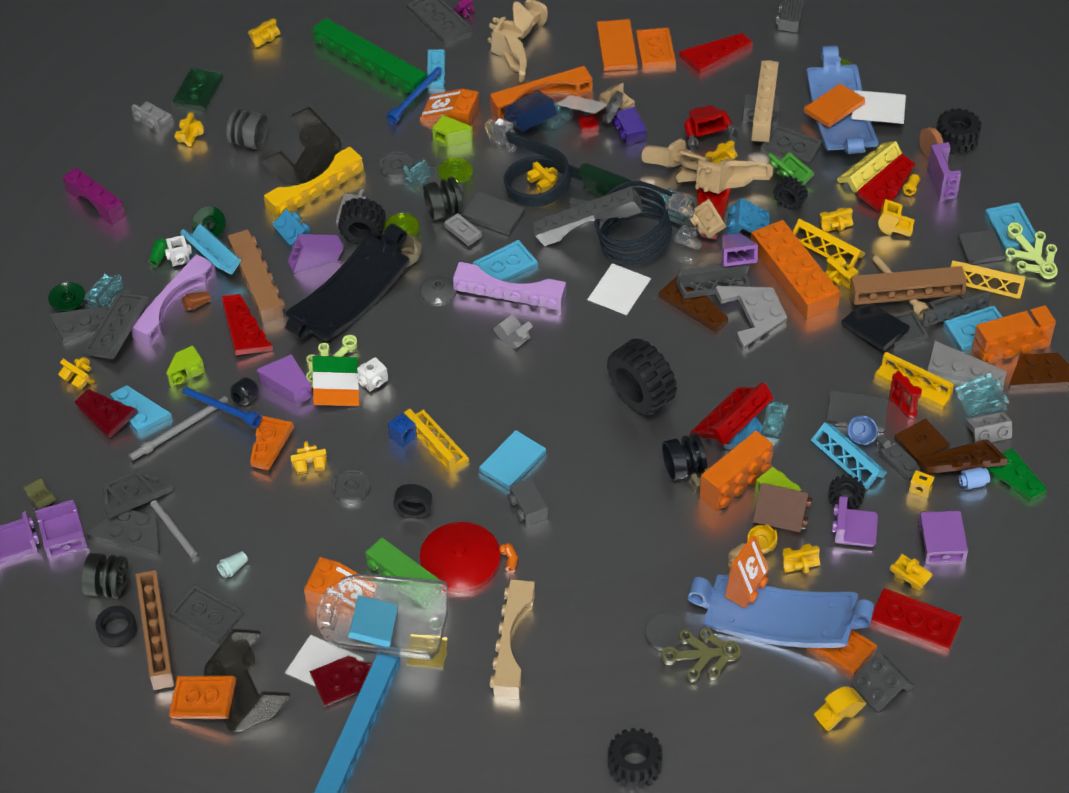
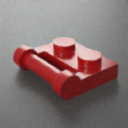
M898 371L892 376L889 399L907 418L915 419L918 415L917 404L918 399L921 397L922 389L918 386H913L910 380Z

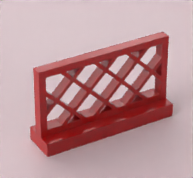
M760 382L755 388L737 387L690 434L697 433L700 438L717 439L720 445H726L774 399L766 383Z

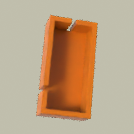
M1046 305L1030 309V314L1038 324L1037 326L1027 310L977 324L972 351L977 359L992 364L1016 355L1044 349L1050 346L1056 320Z
M754 431L701 475L700 499L716 512L726 508L732 499L736 496L739 497L749 485L755 484L756 480L772 467L773 443L759 432Z

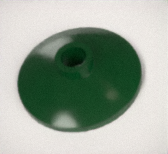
M213 206L199 209L192 220L193 232L200 223L217 238L223 234L226 227V219L223 212ZM211 222H213L212 228L209 227Z
M74 282L61 283L55 286L48 295L50 306L58 311L76 309L85 299L83 287Z

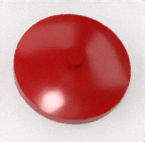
M453 522L440 526L427 536L420 549V565L441 580L443 591L451 593H467L482 588L495 577L501 562L500 547L494 535L486 528L470 522Z

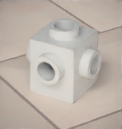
M184 235L166 239L168 249H165L167 260H171L172 266L186 264L190 260L189 255H192L190 244L186 245Z
M376 357L357 368L359 384L362 387L365 386L369 391L380 387L388 381L387 368Z

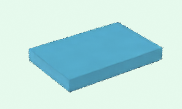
M1019 202L985 209L984 214L1005 252L1008 248H1014L1015 250L1023 248L1016 239H1011L1007 235V229L1011 223H1019L1023 228L1022 235L1031 246H1035L1034 236L1036 232Z
M519 240L473 262L474 265H477L489 276L505 282L538 267V261Z
M995 305L945 320L944 327L962 352L972 348L977 324L1002 318Z
M515 430L479 467V471L510 490L509 486L518 483L546 454V448Z
M358 595L348 638L389 648L398 605Z

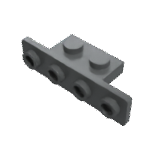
M989 291L968 298L965 295L947 296L929 302L930 310L923 313L922 325L924 327L934 325L978 309H983L989 305L991 294Z

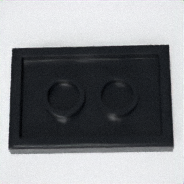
M873 303L861 304L841 320L842 326L882 351H885L909 331V325Z

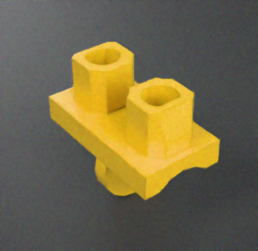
M273 18L265 21L259 27L248 31L254 47L257 48L268 41L272 42L276 36L281 34L277 28L276 19Z
M193 112L188 113L186 119L180 120L181 131H176L174 137L178 143L185 142L187 147L193 145L196 136L204 133L205 128L201 121L195 120Z
M730 140L726 144H719L717 150L714 152L709 151L705 154V157L711 159L710 162L719 164L727 158L735 159L737 153L734 149V141Z
M538 162L533 163V169L527 172V180L530 183L538 180L536 188L540 193H543L554 187L555 181L558 180L556 177L558 171L554 167L549 169L547 167L543 168Z
M842 207L833 212L820 213L821 230L829 232L838 229L840 232L844 231L845 227L853 226V211L851 207L846 209Z
M841 256L834 260L829 257L826 260L828 266L825 274L833 284H842L846 289L850 290L851 276H858V270L854 267L845 270L846 261Z
M86 357L76 358L74 360L76 366L64 358L61 360L60 364L63 367L58 375L62 379L69 382L75 374L76 377L71 384L79 390H82L87 383L91 386L95 381L85 373V371L89 372L91 370L89 359Z
M307 441L303 442V448L297 449V455L291 456L292 467H295L297 475L308 473L306 464L314 463L315 471L326 469V450H317L316 445L308 446Z
M805 544L799 550L783 549L784 572L802 570L803 573H808L810 567L820 566L819 547Z
M904 554L890 566V570L895 573V577L907 581L911 584V588L916 591L921 590L933 575L919 565V560L916 558L911 560Z

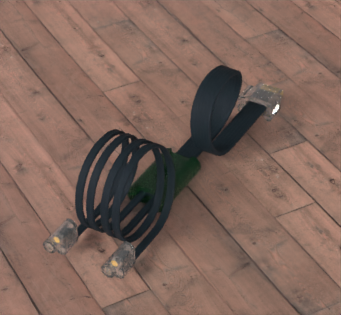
M499 118L496 122L489 119L484 124L488 139L495 142L497 148L512 153L518 146L542 155L521 159L512 164L504 174V184L509 197L521 205L542 207L555 202L568 189L571 177L583 181V190L599 196H605L631 186H643L633 188L640 196L659 204L656 205L641 199L642 204L652 207H642L643 212L649 213H638L627 218H609L603 224L601 230L599 229L601 219L594 220L602 251L610 260L622 265H640L653 260L668 246L672 237V226L679 229L674 236V242L697 251L701 249L702 241L695 239L698 235V229L686 224L681 225L670 221L668 211H671L689 219L692 218L695 210L688 206L690 196L677 191L674 193L647 182L631 181L628 178L588 163H583L580 168L569 165L567 158L562 152L515 134L513 131L514 123ZM538 162L543 168L547 167L549 169L554 167L559 173L563 174L561 180L553 188L540 194H523L510 187L517 176L532 170L533 163ZM655 191L669 195L671 198L665 203L663 197ZM650 218L660 221L651 232L634 240L622 241L607 236L614 227L630 219ZM666 229L664 236L656 245L638 254H620L606 247L608 246L611 249L623 252L637 251L653 244ZM639 244V245H636V246L623 247V246H629V245ZM653 253L652 255H650V256H648V257H646V258L639 259V260L629 261L630 259L642 258V257H645V256H647V255Z

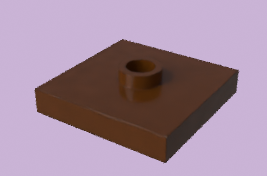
M926 418L895 434L894 437L897 443L916 462L917 457L944 451L950 447V443Z

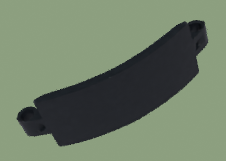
M392 223L386 228L382 241L373 235H368L364 238L345 263L323 285L286 311L285 314L289 320L284 328L298 338H303L313 333L322 340L328 341L353 325L384 296L409 264V257L399 252L407 238V231Z

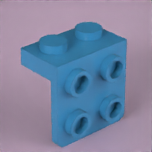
M741 197L734 204H731L727 210L726 235L736 234L741 229L751 233L769 225V212Z

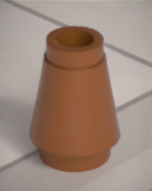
M208 291L188 293L182 297V304L186 311H193L211 302Z

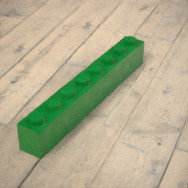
M327 18L312 28L313 39L317 44L335 52L342 58L351 61L353 64L387 81L405 93L411 94L427 78L425 72Z

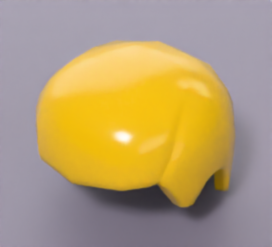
M768 524L757 525L751 528L747 535V541L752 535L756 536L763 554L772 552L777 546V531Z

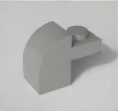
M511 314L496 325L493 330L509 347L518 348L530 338L528 330L533 326L529 321L521 325L515 316Z

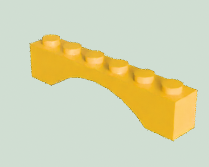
M349 146L337 153L331 165L315 179L296 186L277 187L263 195L265 208L276 218L286 209L292 212L363 171L362 157Z

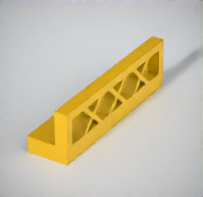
M801 219L798 220L792 231L796 236L800 227L806 231L807 237L799 239V241L805 247L827 258L831 257L834 260L836 259L835 257H842L846 253L853 254L854 257L850 264H846L848 269L854 267L858 258L863 259L866 253ZM820 237L822 246L814 247L811 239ZM835 245L838 253L829 255L827 247Z
M952 260L951 267L962 266L966 279L970 282L966 284V287L1018 299L1021 298L1026 277ZM979 274L984 281L979 285H975L969 277ZM993 278L999 279L1002 286L992 289L988 281ZM1011 282L1020 284L1018 294L1010 293L1006 285ZM1004 287L1007 292L1001 291L1000 289Z
M885 352L882 365L875 373V379L891 386L893 374L899 371L910 380L913 386H918L922 389L919 400L943 411L952 399L954 383ZM888 360L893 362L895 366L889 364ZM923 377L927 378L930 382L925 381ZM940 385L948 388V391L942 389Z
M411 409L404 412V415L415 423L417 438L449 473L469 461L465 453L424 409L416 414ZM422 417L427 421L426 425L420 420ZM431 431H436L438 433L437 437ZM442 443H447L449 445V449H447ZM454 455H458L461 459L455 461Z

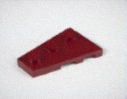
M89 389L74 402L109 438H112L138 412L134 407L126 406L119 401H114Z

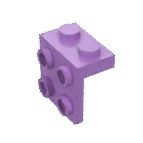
M840 496L839 503L834 504L833 516H837V520H833L832 532L836 533L835 543L874 547L876 545L878 514L870 511L847 509L848 497Z

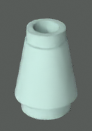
M241 551L221 559L219 564H217V569L224 578L232 577L248 561V558Z

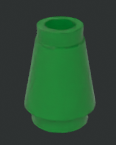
M158 238L153 242L149 259L151 265L159 266L166 256L165 249H168L166 240Z

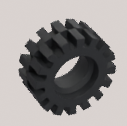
M792 176L782 178L775 186L773 194H775V199L778 198L777 202L782 203V207L786 206V209L791 208L795 210V208L799 209L807 199L808 190H805V185L802 186V181L798 182V178L795 177L793 179Z
M843 474L841 478L837 476L835 480L831 481L829 486V503L834 508V504L839 503L840 496L846 497L841 495L839 491L849 490L854 495L848 497L847 509L855 510L856 508L858 510L864 501L865 485H863L861 480L858 482V477L856 476L854 479H852V475L845 477V474Z

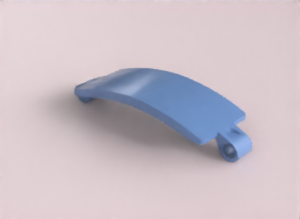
M822 46V67L807 68L806 72L811 102L840 83L852 91H862L857 65H840L838 46ZM852 112L829 128L815 120L826 150L844 149L846 154L865 153L866 150L864 148L878 147V139L871 122L852 119Z
M720 574L716 577L714 588L708 580L701 577L694 578L688 594V600L691 603L707 609L704 620L706 627L743 639L789 647H846L851 629L869 627L874 611V604L872 602L862 599L858 600V594L854 592H809L766 586L764 589L760 588L756 601L750 603L745 609L725 597L729 576Z

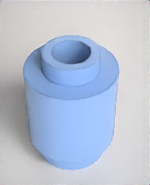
M982 467L963 470L958 477L960 486L964 487L965 490L983 487L990 483L989 472L987 468Z

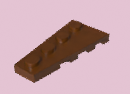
M678 275L659 292V298L715 333H718L728 323V317L707 296L683 299L676 285ZM685 287L687 292L695 290L690 287Z

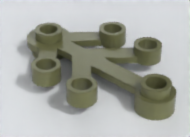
M708 628L701 629L699 633L700 640L695 638L689 630H682L678 637L679 641L682 644L689 643L697 650L677 651L676 648L667 646L662 650L661 660L666 665H673L678 660L699 659L695 666L690 668L686 674L688 681L696 682L699 679L700 672L712 657H720L717 663L709 667L707 671V677L710 680H717L725 664L728 661H735L739 658L741 649L734 641H722L712 634V631ZM706 633L709 637H704L702 634ZM682 635H687L688 639H684ZM702 642H711L717 648H710ZM727 650H731L733 654L728 653ZM665 656H671L672 659H667ZM710 671H715L717 675H712ZM690 673H695L696 677H692Z

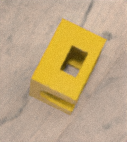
M916 470L911 479L909 492L928 499L935 477ZM920 475L926 477L927 480L920 479Z

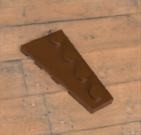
M988 439L917 457V465L926 474L978 467L1007 465V458Z

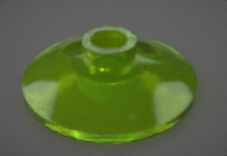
M449 158L438 167V176L441 180L445 179L447 181L448 178L454 177L457 184L466 182L473 174V167L470 162L462 158Z
M408 213L394 214L384 224V232L393 223L412 236H415L420 229L418 219Z

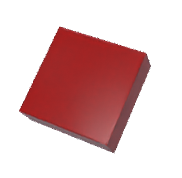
M595 115L578 117L582 134L599 131Z

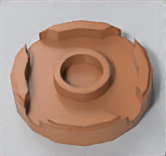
M931 127L923 128L919 136L920 147L927 160H929L931 145L943 143L938 130Z

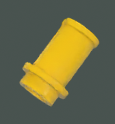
M912 174L909 176L907 183L903 186L905 195L912 196L916 193V187L920 182L918 175Z

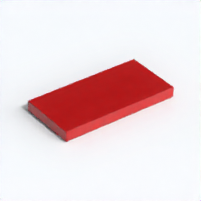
M883 588L874 608L871 624L948 653L961 623L962 616Z

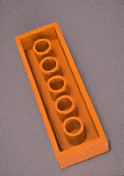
M784 220L751 232V241L758 245V258L806 320L838 307L840 291Z

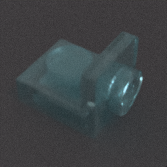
M424 158L412 169H409L407 166L403 167L406 172L404 175L410 183L415 182L418 186L434 173Z

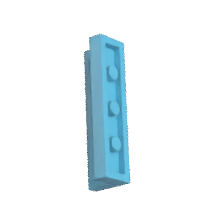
M200 223L193 234L184 229L180 232L217 268L231 275L242 261Z
M824 422L811 439L814 444L849 475H852L853 478L855 476L858 477V482L861 480L863 485H865V489H868L877 477L884 478L888 473L833 424ZM824 432L829 435V444H822L818 441ZM840 445L842 447L843 456L834 455V446ZM854 457L856 459V468L848 467L847 458ZM861 470H869L872 473L866 482L861 478Z

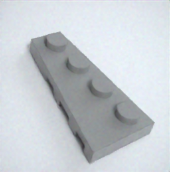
M937 341L934 342L927 370L937 376L1003 390L1007 373L1006 370Z

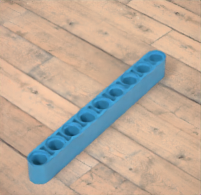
M381 651L378 652L314 793L344 792L400 665V657Z

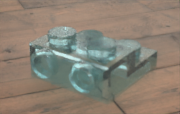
M991 373L955 388L969 418L1008 410L1006 404L1009 403L1005 392L1000 393L999 389H1002L998 378L994 379Z

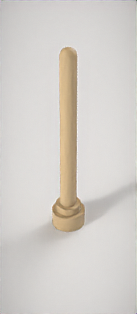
M878 256L873 257V262L883 273H892ZM917 299L908 300L919 319L923 318L925 311L930 310L925 303L919 302Z

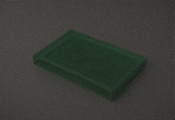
M190 68L172 101L173 106L205 112L223 79L222 73Z

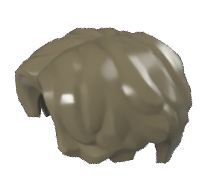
M408 233L405 242L399 249V252L410 259L407 267L418 261L422 248L421 242Z

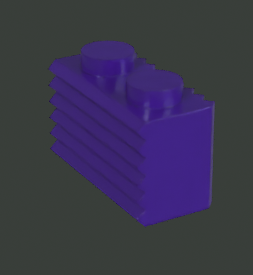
M635 107L616 112L613 118V125L615 129L618 128L621 140H624L628 146L646 140V127Z

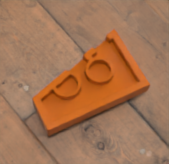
M262 416L261 422L256 429V441L253 444L250 459L252 467L265 470L271 468L294 429L293 422Z

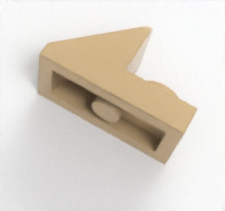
M620 83L600 93L599 97L608 103L617 90L623 93L624 84ZM623 93V98L617 111L635 107V101Z

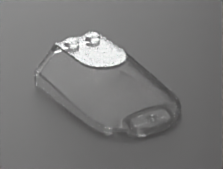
M372 574L350 575L342 578V581L335 586H330L320 598L316 610L317 625L327 641L345 650L431 661L439 653L448 616V586L446 581ZM358 595L398 605L390 647L348 638Z

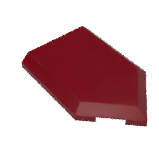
M346 656L309 671L324 706L326 707L360 693L373 663L362 662L354 657Z

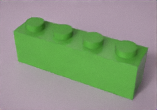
M380 538L365 552L366 565L372 571H377L381 574L385 581L393 583L401 593L405 592L416 604H421L426 608L442 593L441 580L384 538Z

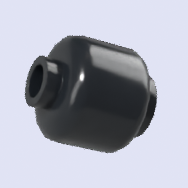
M241 378L231 386L230 396L236 404L248 405L258 397V386L250 378Z

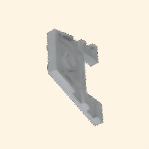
M715 287L714 291L720 304L739 300L752 328L739 331L736 334L742 350L746 349L752 342L758 341L767 332L770 333L787 321L788 317L773 287Z

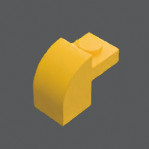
M885 199L881 206L878 221L879 228L889 236L892 232H896L910 237L913 231L914 219L901 215L902 204Z
M845 686L829 694L825 698L826 702L813 715L827 731H831L844 717L853 718L867 703L854 688Z

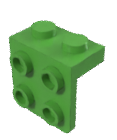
M790 152L781 161L771 153L767 155L770 159V165L774 166L775 173L780 177L782 175L784 177L792 176L793 179L796 177L798 182H803V186L815 175L812 170Z

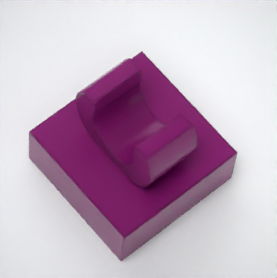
M462 0L453 10L458 14L462 13V16L467 18L469 14L466 10L470 11L471 14L475 11V8L471 5L474 0Z

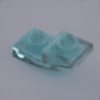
M774 401L769 402L761 435L775 439L781 438L788 404Z

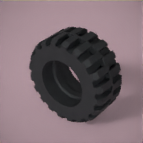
M631 339L613 351L608 357L607 370L609 371V378L612 380L611 383L616 388L619 396L621 395L623 401L626 404L628 403L633 410L640 414L650 415L675 398L677 392L675 375L662 353H659L657 348L651 346L648 341Z

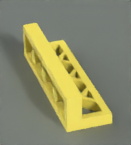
M892 141L880 144L837 178L838 182H848L853 193H856L902 154L897 142Z

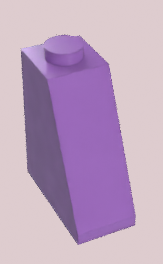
M740 233L723 235V267L758 262V245Z
M298 234L288 258L289 266L293 273H299L338 261L340 254L343 252V244L338 235Z
M292 355L257 369L259 382L294 404L313 397L311 384Z

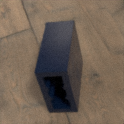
M539 90L503 108L505 112L503 116L506 123L511 124L513 128L521 132L558 114L553 99Z

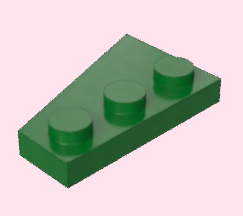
M1013 448L1002 453L1007 458V465L985 467L988 472L994 475L993 478L999 482L1002 480L1010 486L1011 490L1029 502L1047 494L1048 489Z

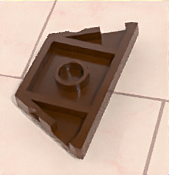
M1059 353L1020 355L1008 388L1009 390L1069 387V364Z

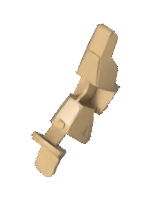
M526 0L525 7L519 2L513 3L514 22L501 17V19L493 18L492 22H496V25L489 24V27L494 29L491 32L492 38H488V42L492 43L491 52L504 57L509 69L518 72V82L525 81V69L527 67L523 44L520 40L526 37L535 23L543 26L547 21L548 11L546 5L535 0Z
M682 139L671 143L668 148L645 146L642 150V160L645 163L666 167H676L681 164L685 166L676 176V181H696L695 189L702 188L704 192L711 191L719 194L728 188L744 187L753 180H770L773 177V165L728 158L719 164L711 163V159L686 149L685 141Z

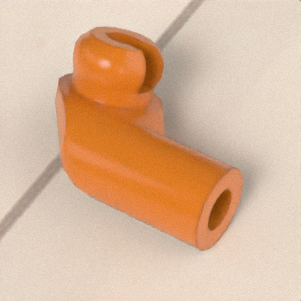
M502 544L500 552L502 555H507L508 558L505 569L513 573L516 570L518 555L512 544Z

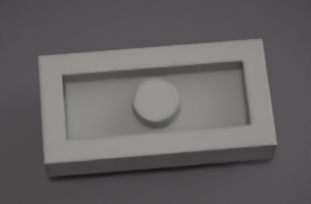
M458 213L444 222L445 228L467 246H470L482 237V232Z

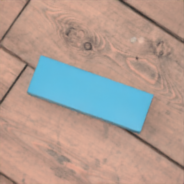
M428 50L427 77L436 67H441L442 72L427 86V89H444L445 50Z

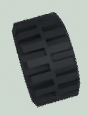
M953 108L950 111H944L939 116L936 129L940 133L943 143L949 142L952 153L963 154V152L968 153L970 150H974L975 146L978 145L982 123L979 117L975 116V113L969 112L967 109Z
M352 198L351 201H346L342 206L338 230H340L341 235H345L344 238L350 239L351 242H358V244L368 235H373L380 239L386 219L385 210L382 209L380 204H376L377 202L370 201V199Z
M631 728V731L625 729L622 731V735L619 733L615 735V740L612 739L610 747H608V768L610 775L614 776V780L617 783L621 781V786L626 787V785H630V789H635V786H639L640 789L644 788V784L651 785L652 779L657 780L658 773L660 774L662 770L663 755L662 746L659 744L658 738H653L651 732L645 733V729L641 728L640 731H636V728ZM636 753L644 756L646 760L641 763H630L624 757Z

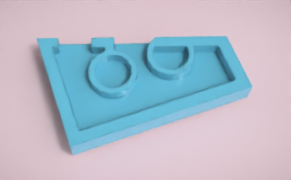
M127 385L110 394L112 400L119 401L126 406H131L138 410L128 421L137 435L172 418L170 412Z

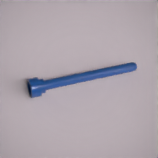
M436 67L397 109H391L386 114L389 122L396 124L401 119V113L442 72L441 67Z
M188 387L182 390L183 394L243 419L252 428H257L261 422L262 416L257 412H244Z

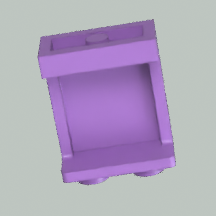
M949 142L931 145L927 168L940 200L957 197L961 178L960 170L950 171L948 168L951 148Z
M74 500L64 501L60 504L35 511L48 559L88 548Z
M961 511L920 512L918 525L922 529L925 564L966 562L968 547Z
M25 511L21 512L23 519L0 526V564L38 552L36 544H39L37 533H32L31 530L35 526L32 517H27Z

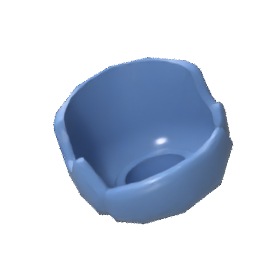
M857 415L850 419L847 425V435L854 443L868 445L876 439L878 426L872 418Z

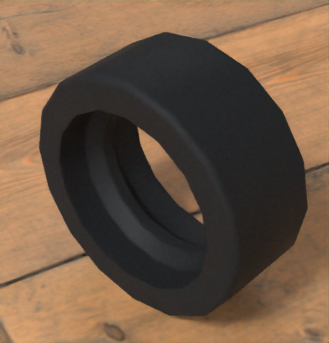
M417 484L402 485L395 491L394 509L399 514L409 518L424 517L431 511L432 494L427 488ZM407 499L419 501V503L407 501Z
M123 606L108 607L98 615L95 622L98 637L108 646L118 647L129 643L135 637L137 631L133 613ZM120 618L128 621V626L120 633L110 634L104 630L107 623L114 619Z

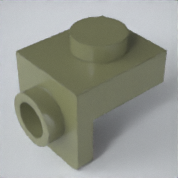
M40 477L23 487L30 502L38 510L48 507L52 502L56 501L53 493L46 488Z

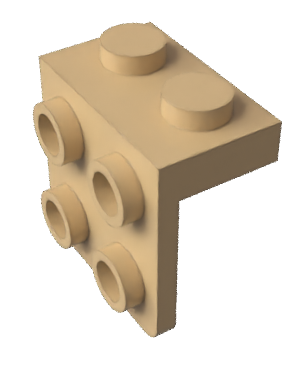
M685 198V203L681 206L686 208L689 219L701 235L705 233L708 238H711L727 227L710 199L694 209Z

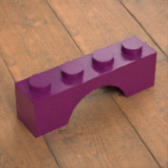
M74 168L63 176L66 192L77 200L82 196L88 199L94 205L100 217L109 224L114 225L126 216L122 201L78 168Z

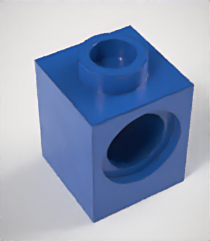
M403 413L388 423L389 438L402 449L417 438L415 423Z

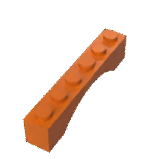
M581 66L490 94V107L499 120L504 118V107L538 90L546 95L570 94L578 96L591 92L592 77L585 66Z

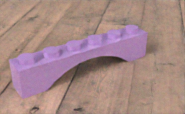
M197 254L189 260L186 266L176 274L175 278L165 286V289L154 298V301L138 317L131 329L133 339L151 347L162 335L163 319L172 304L188 292L205 287L216 275L215 265Z
M464 262L458 263L453 277L454 290L549 309L561 310L566 295V282L546 279L527 284L508 283L489 276L477 265Z

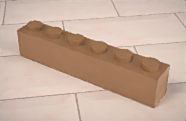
M248 229L228 235L230 249L242 260L238 268L262 323L284 317L282 309H285L283 299L278 298V288L272 284L274 283L272 274L267 273L268 266L266 261L261 259L263 256L260 248H256L255 236H251Z
M962 266L851 276L850 290L854 305L965 295L967 280Z
M157 571L136 574L151 683L154 690L173 687L175 684Z

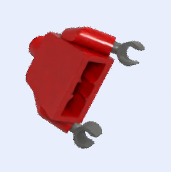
M712 105L701 108L696 107L690 110L689 117L686 118L684 123L686 136L689 138L688 150L690 151L691 145H695L698 150V140L694 138L695 136L699 137L728 128L727 138L732 140L733 135L737 138L739 130L736 127H732L733 123L725 110H720Z

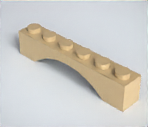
M762 60L752 141L769 142L779 62Z
M510 579L509 587L505 588L504 599L507 600V603L502 606L504 622L499 624L501 640L497 639L496 652L499 653L498 657H494L493 670H496L495 675H491L490 688L494 689V696L515 699L520 697L522 672L512 654L511 641L518 624L533 610L535 598V582Z

